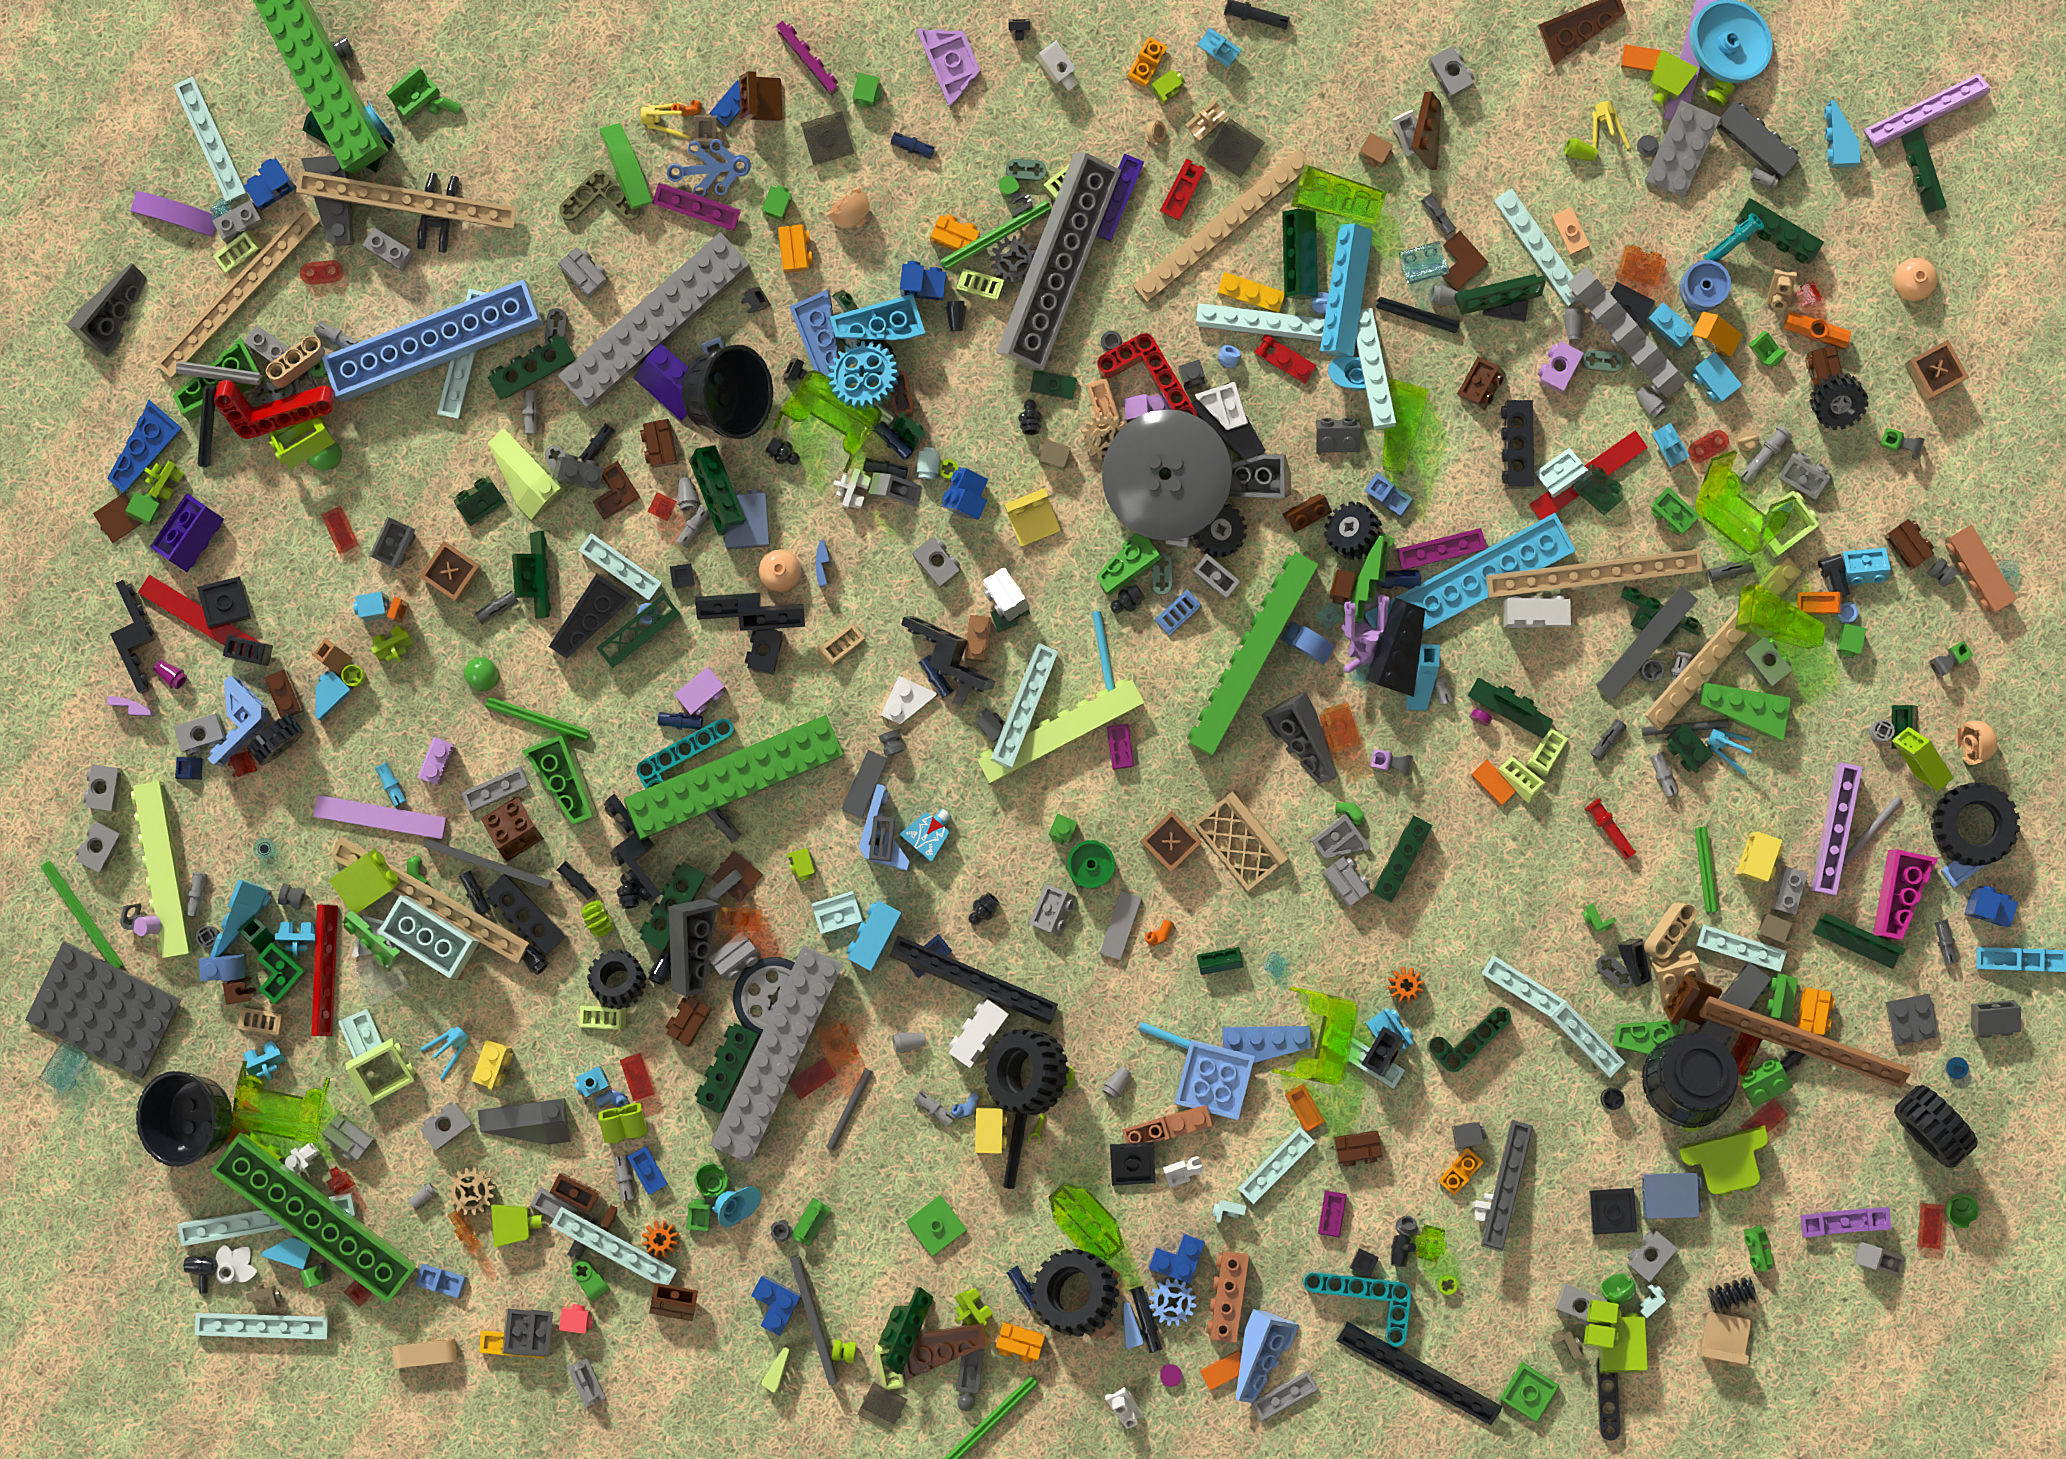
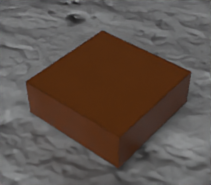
M610 1205L601 1223V1229L609 1231L617 1216V1207Z

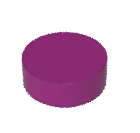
M1473 709L1469 716L1473 721L1483 726H1489L1492 721V717L1488 713L1479 709Z
M1167 1364L1160 1371V1379L1164 1385L1173 1387L1180 1383L1182 1372L1178 1366Z

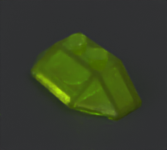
M1063 1182L1048 1196L1051 1202L1054 1222L1082 1251H1087L1109 1261L1124 1248L1118 1221L1088 1189Z

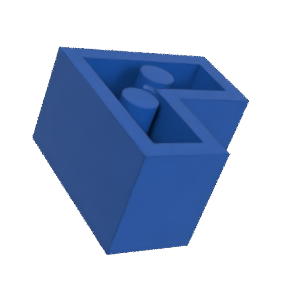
M276 158L263 162L261 168L258 169L261 175L252 176L247 180V184L244 185V188L260 211L297 188L283 165Z
M908 261L907 264L902 263L901 297L913 294L914 298L944 301L946 272H942V268L930 267L929 270H925L924 266L920 265V262Z
M959 467L952 475V484L943 495L941 507L961 517L979 520L987 503V500L982 498L981 495L988 479L967 468Z
M1979 886L1978 889L1971 890L1964 915L2007 928L2011 927L2018 902L2013 901V897L2010 895L1996 893L1997 889Z
M1183 1233L1176 1254L1155 1247L1148 1268L1191 1283L1205 1241Z
M762 1275L751 1295L770 1306L760 1326L780 1336L801 1294Z

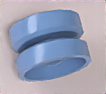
M1702 260L1693 264L1682 276L1679 283V294L1682 301L1690 309L1698 312H1708L1717 308L1728 297L1731 289V278L1727 269L1713 260ZM1703 283L1707 284L1706 288L1703 287Z

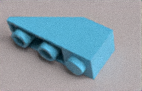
M1830 100L1827 106L1824 107V118L1828 119V128L1825 129V139L1829 141V149L1826 151L1827 162H1830V168L1857 167L1860 164L1859 140L1835 100Z
M1421 644L1414 697L1407 695L1406 710L1427 711L1439 669L1440 645Z

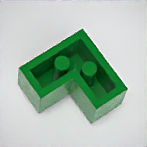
M271 942L257 958L260 963L273 973L259 988V991L273 1004H280L308 972L277 943Z

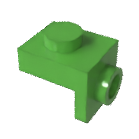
M1766 331L1759 334L1748 345L1759 361L1771 368L1781 363L1783 357L1787 354L1784 349L1778 347Z
M1594 903L1583 907L1584 912H1582V916L1587 925L1591 924L1594 931L1600 930L1602 933L1613 928L1611 924L1616 922L1615 918L1602 922Z
M693 1199V1203L689 1202L687 1207L686 1229L709 1231L711 1204H706L704 1199Z

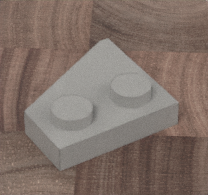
M1346 814L1342 815L1310 840L1323 858L1349 854L1360 850H1369L1371 848Z

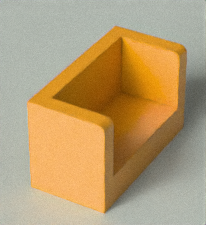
M1702 312L1692 332L1693 336L1706 339L1716 347L1715 352L1717 354L1728 357L1733 356L1743 336L1741 332L1719 315Z

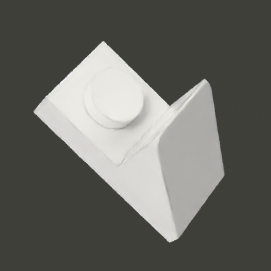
M1413 110L1392 119V130L1398 135L1406 156L1415 153L1411 149L1417 125Z

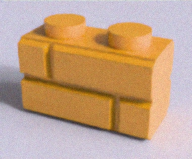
M946 214L945 217L940 215L930 236V242L955 252L978 239L980 231H977L978 227L966 222L963 225L957 222L958 219L950 214Z
M802 224L779 227L783 272L809 271V265L813 264L812 251L807 252V243H811L809 230H805Z
M1803 988L1797 1028L1817 1035H1825L1826 1031H1830L1831 1019L1828 1018L1829 1010H1833L1835 1004V997H1832V992Z
M1003 1321L995 1348L999 1349V1354L1011 1357L1013 1353L1020 1356L1019 1360L1032 1363L1033 1360L1038 1361L1045 1334Z

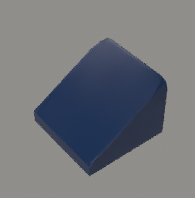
M177 757L175 779L202 780L203 758Z

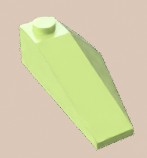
M503 428L488 444L516 505L532 521L563 490Z

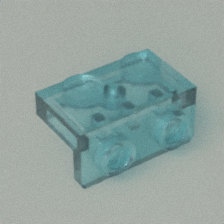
M1440 241L1399 252L1400 267L1408 285L1449 273V267L1443 256Z
M61 1041L39 1076V1079L65 1095L67 1091L73 1089L78 1073L83 1072L86 1068L88 1057L83 1051Z

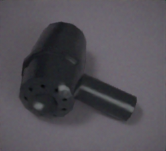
M1394 1236L1391 1246L1392 1266H1407L1410 1252L1416 1250V1245L1411 1243L1410 1237Z
M206 1256L186 1257L183 1265L184 1272L199 1275V1293H208V1275H214L217 1271L216 1258Z

